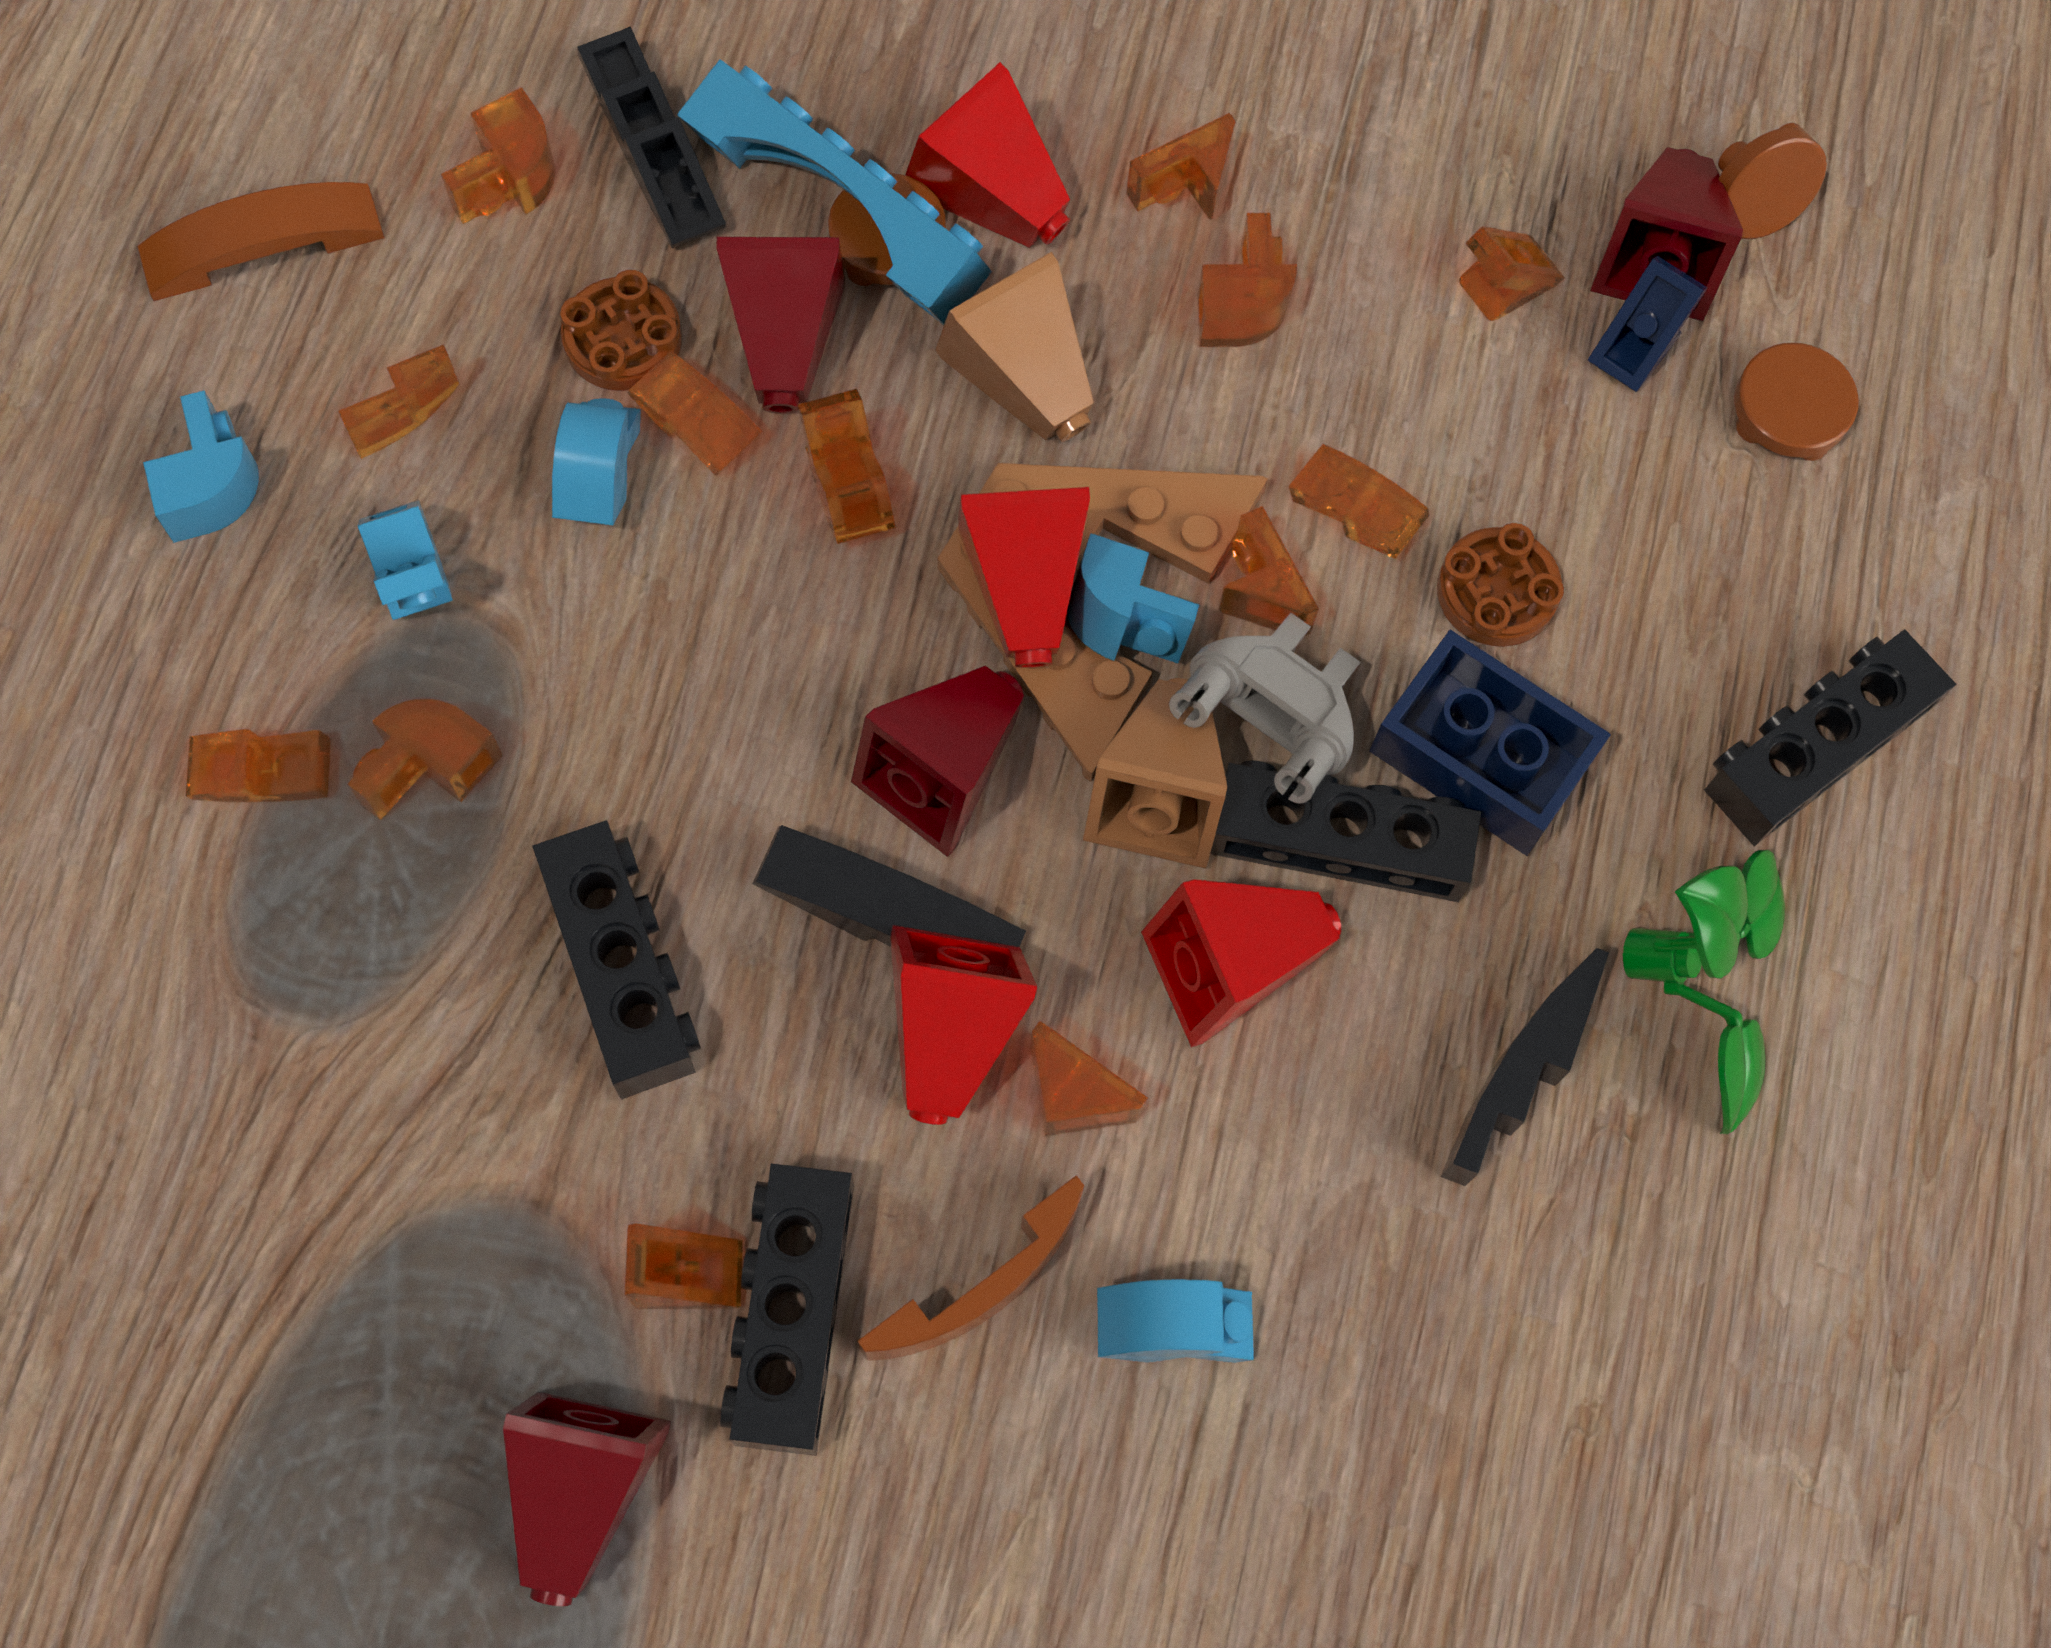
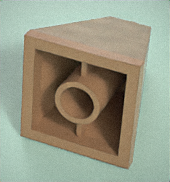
M1052 252L949 310L935 349L943 361L1046 441L1057 435L1061 442H1065L1081 433L1091 424L1087 414L1094 401L1059 263Z
M1173 678L1168 681L1158 679L1099 757L1083 841L1206 869L1226 796L1227 782L1213 712L1209 714L1207 721L1201 727L1192 728L1183 723L1194 710L1193 707H1188L1179 719L1175 718L1170 711L1169 702L1171 697L1183 687L1188 679Z

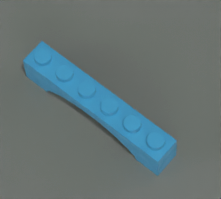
M719 59L678 112L677 116L700 139L739 169L746 160L781 162L818 174L850 193L870 213L887 245L893 266L886 276L907 298L944 325L949 310L972 298L992 273L978 255L983 245L956 223L948 231L935 220L940 213L914 191H911L908 197L904 198L892 189L897 181L873 160L869 159L864 166L860 165L850 157L855 149L832 129L827 127L821 135L809 125L813 118L792 99L785 96L779 104L768 94L772 87L752 69L745 65L738 73Z

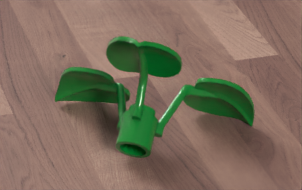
M1770 850L1755 851L1744 864L1742 872L1735 866L1713 867L1698 874L1675 891L1690 918L1693 932L1632 928L1627 934L1623 947L1624 971L1630 979L1664 982L1665 994L1681 996L1725 1019L1728 1026L1723 1029L1720 1036L1718 1075L1723 1115V1128L1720 1134L1726 1135L1733 1132L1741 1124L1760 1094L1766 1063L1762 1031L1756 1020L1745 1019L1743 1021L1742 1014L1738 1010L1684 985V982L1687 978L1697 977L1701 966H1703L1705 973L1710 978L1721 979L1728 975L1735 965L1740 939L1746 937L1747 949L1751 958H1765L1776 947L1784 925L1785 900L1775 856Z

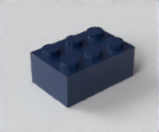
M1450 629L1381 723L1369 752L1435 796L1456 799L1462 802L1466 809L1481 811L1480 826L1528 856L1611 734Z

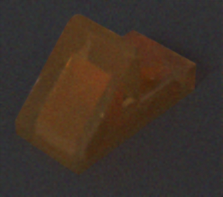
M1230 113L1130 161L1126 195L1137 211L1156 202L1158 204L1168 203L1175 199L1185 188H1188L1210 220L1213 219L1230 156L1236 123Z
M1482 226L1466 242V245L1477 257V260L1461 275L1459 282L1486 318L1490 321H1495L1556 287L1565 277L1531 235Z
M1261 506L1242 514L1235 541L1232 542V551L1239 569L1246 576L1225 585L1219 610L1227 615L1273 630H1277L1287 616L1293 613L1311 626L1305 636L1311 634L1319 608L1264 507Z

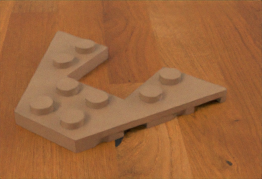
M998 463L979 493L1089 487L1090 503L1076 571L1080 566L1090 533L1099 535L1102 529L1209 584L1265 491L1268 478L1254 475ZM958 525L937 558L938 570L952 590L960 594L967 604V611L980 629L984 628L1003 655V662L1018 681L1026 695L1034 699L1043 712L1045 722L1051 730L1055 729L1082 768L1083 776L1087 780L1092 781L1096 773L1099 757L1131 716L1150 684L1153 672L1118 653L1114 661L1099 655L1086 646L1075 632L1065 625L1057 655H1052V665L1036 668L1015 667L1014 657H1006L959 533Z

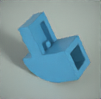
M204 390L180 396L192 449L143 462L155 516L173 543L209 534L232 524L248 509L258 488L259 470L255 459L242 436L236 438L228 412L226 410L217 412Z
M606 398L593 399L588 402H581L580 404L567 402L560 419L554 450L552 518L614 525L627 500V455L640 433L641 409L623 407L620 402Z
M419 500L359 519L357 526L375 571L374 584L382 605L387 604L393 620L453 601L436 545Z
M1090 533L1071 590L1067 609L1068 620L1075 634L1090 649L1113 661L1116 658L1120 645L1178 664L1194 625L1199 604L1140 585L1149 552Z
M1186 1279L1138 1281L1097 1288L1098 1357L1147 1363L1185 1357L1232 1363L1254 1360L1252 1292L1223 1288L1222 1282Z

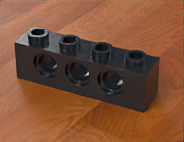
M1905 629L1886 644L1878 636L1872 639L1849 659V663L1854 667L1841 678L1834 671L1826 674L1804 694L1805 698L1809 701L1806 705L1796 712L1786 705L1758 729L1764 737L1750 747L1743 740H1740L1712 764L1719 772L1704 791L1754 847L1933 709L1957 685ZM1861 690L1874 695L1880 706L1869 703L1862 695ZM1815 724L1828 728L1833 733L1836 741H1830L1821 736ZM1769 759L1782 762L1788 768L1791 777L1777 773L1772 768Z
M1253 760L1244 761L1240 765L1228 763L1225 773L1227 791L1210 854L1458 903L1470 886L1481 811L1466 809L1462 802L1448 797H1432L1427 801L1404 797L1398 789L1386 785H1369L1364 789L1342 785L1337 778L1331 775H1325L1315 789L1311 799L1306 803L1298 804L1289 800L1298 783L1292 782L1282 795L1275 787L1274 778L1277 769L1273 765ZM1277 805L1288 807L1295 813L1298 821L1288 825L1280 824L1270 817L1267 809ZM1339 817L1347 818L1357 825L1360 834L1354 837L1340 835L1333 829L1330 820ZM1404 829L1415 833L1421 840L1422 848L1408 849L1397 842L1393 832Z
M605 820L532 845L612 1084L620 1099L622 1100L696 1073L689 1053L700 1050L701 1046L689 1012L676 1016L669 993L680 990V986L668 952L655 956L648 935L660 931L648 895L637 898L634 896L628 877L638 874L640 871L628 838L624 837L615 840L609 823ZM610 888L616 891L614 900L602 909H590L584 906L588 895L596 889ZM627 945L637 949L633 961L623 968L615 969L604 965L607 954L617 946ZM650 1004L657 1008V1015L648 1026L634 1029L624 1025L626 1014L634 1006Z
M771 1163L768 1182L757 1181L752 1204V1222L762 1223L758 1249H746L741 1279V1288L752 1290L748 1317H736L731 1343V1358L741 1359L737 1386L726 1385L720 1417V1427L731 1428L729 1440L734 1446L817 1456L854 1191L852 1173ZM794 1225L807 1226L816 1234L812 1248L800 1256L786 1255L778 1248V1242L782 1233ZM783 1292L798 1293L806 1300V1308L802 1317L789 1325L777 1324L768 1315L770 1303L777 1295ZM773 1360L788 1361L796 1369L793 1385L789 1390L779 1395H770L763 1392L758 1384L760 1371L767 1363Z

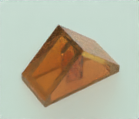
M1042 1021L1038 1022L1032 1030L1030 1048L1044 1136L1136 1123L1144 1113L1148 1097Z
M637 1223L628 1225L625 1296L636 1309L740 1308L743 1240Z

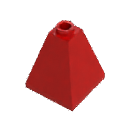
M999 62L918 136L905 176L914 178L926 185L937 196L943 209L1029 248L1038 239L1045 245H1048L1070 222V218L1064 213L1070 198L1009 70Z
M1089 487L963 494L960 497L959 533L1006 657H1014L1015 667L1036 668L1052 665V655H1057L1060 648L1090 503Z
M1193 879L1183 882L1141 933L1192 1048L1209 1040L1319 959L1340 939L1341 922L1335 908L1329 903H1324L1319 892Z
M893 925L890 940L902 1090L905 1104L911 1118L926 1124L942 1125L947 1123L948 1117L960 1118L1034 1001L1037 984L1020 947Z

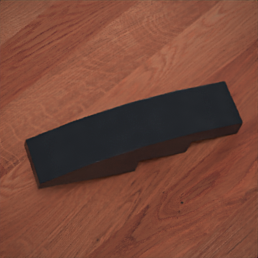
M631 26L578 46V57L603 112L671 248L725 228L726 222L679 117L675 118L655 71H650Z
M783 825L777 828L752 883L863 941L874 938L890 947L893 925L1020 947L1026 930L908 874Z
M1596 948L1551 992L1498 1059L1463 1121L1441 1174L1442 1178L1466 1186L1479 1173L1493 1129L1511 1136L1525 1122L1538 1080L1556 1086L1570 1072L1609 952Z

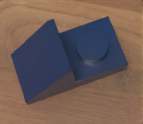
M1659 256L1654 257L1591 353L1588 361L1632 390L1639 391L1682 334L1680 329L1708 287Z

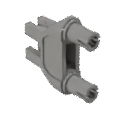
M1290 613L1272 636L1228 637L1214 641L1200 649L1190 663L1191 677L1171 697L1169 707L1171 713L1177 719L1182 716L1188 707H1193L1194 710L1183 724L1196 728L1201 727L1207 721L1209 714L1221 702L1287 749L1293 755L1276 773L1274 783L1278 792L1283 795L1292 782H1297L1298 786L1289 797V800L1300 804L1306 803L1311 799L1315 789L1325 775H1333L1340 772L1351 757L1354 731L1343 687L1361 662L1340 648L1322 672L1294 653L1296 646L1301 642L1311 626L1293 613Z

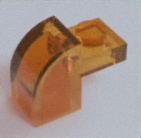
M520 87L470 113L483 153L441 174L451 206L463 224L478 216L492 214L503 203L515 198L526 215L544 201L553 186L555 163L546 127L540 113L523 88Z
M1247 213L1241 240L1242 264H1202L1197 293L1200 347H1242L1252 345L1272 335L1283 323L1294 289L1297 264H1282L1281 236H1272L1271 213Z
M857 388L798 404L807 443L805 449L825 517L836 543L840 544L896 528L886 478L873 452L864 405Z
M435 699L408 700L388 708L372 721L384 741V745L380 749L370 750L361 758L354 769L353 778L348 783V786L360 804L378 819L382 820L422 774H425L462 802L503 755L493 734L458 707Z

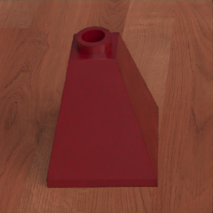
M1667 147L1625 198L1592 281L1591 292L1626 301L1652 259L1659 256L1708 287L1688 317L1704 321L1743 233L1741 223L1724 184L1719 180L1720 175L1712 158L1700 156L1690 149Z
M717 236L716 249L758 403H763V410L770 413L787 414L797 412L799 404H807L845 286L839 237Z
M985 665L873 708L864 719L851 783L948 857L957 847L1017 721L1025 696L1022 687L1010 674L1003 671L995 673Z
M537 1392L506 1413L503 1433L520 1586L531 1588V1599L551 1606H569L572 1604L573 1598H576L587 1586L668 1436L670 1420Z

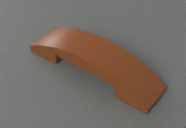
M320 182L272 188L219 202L167 225L137 247L150 296L153 301L212 286L209 276L210 271L320 241L323 242L329 254L385 237L368 184Z
M1077 1175L1022 1216L1021 1229L1032 1243L929 1321L914 1299H912L857 1341L859 1349L867 1361L912 1355L942 1345L981 1325L1019 1296L1051 1260L1075 1218L1085 1187Z

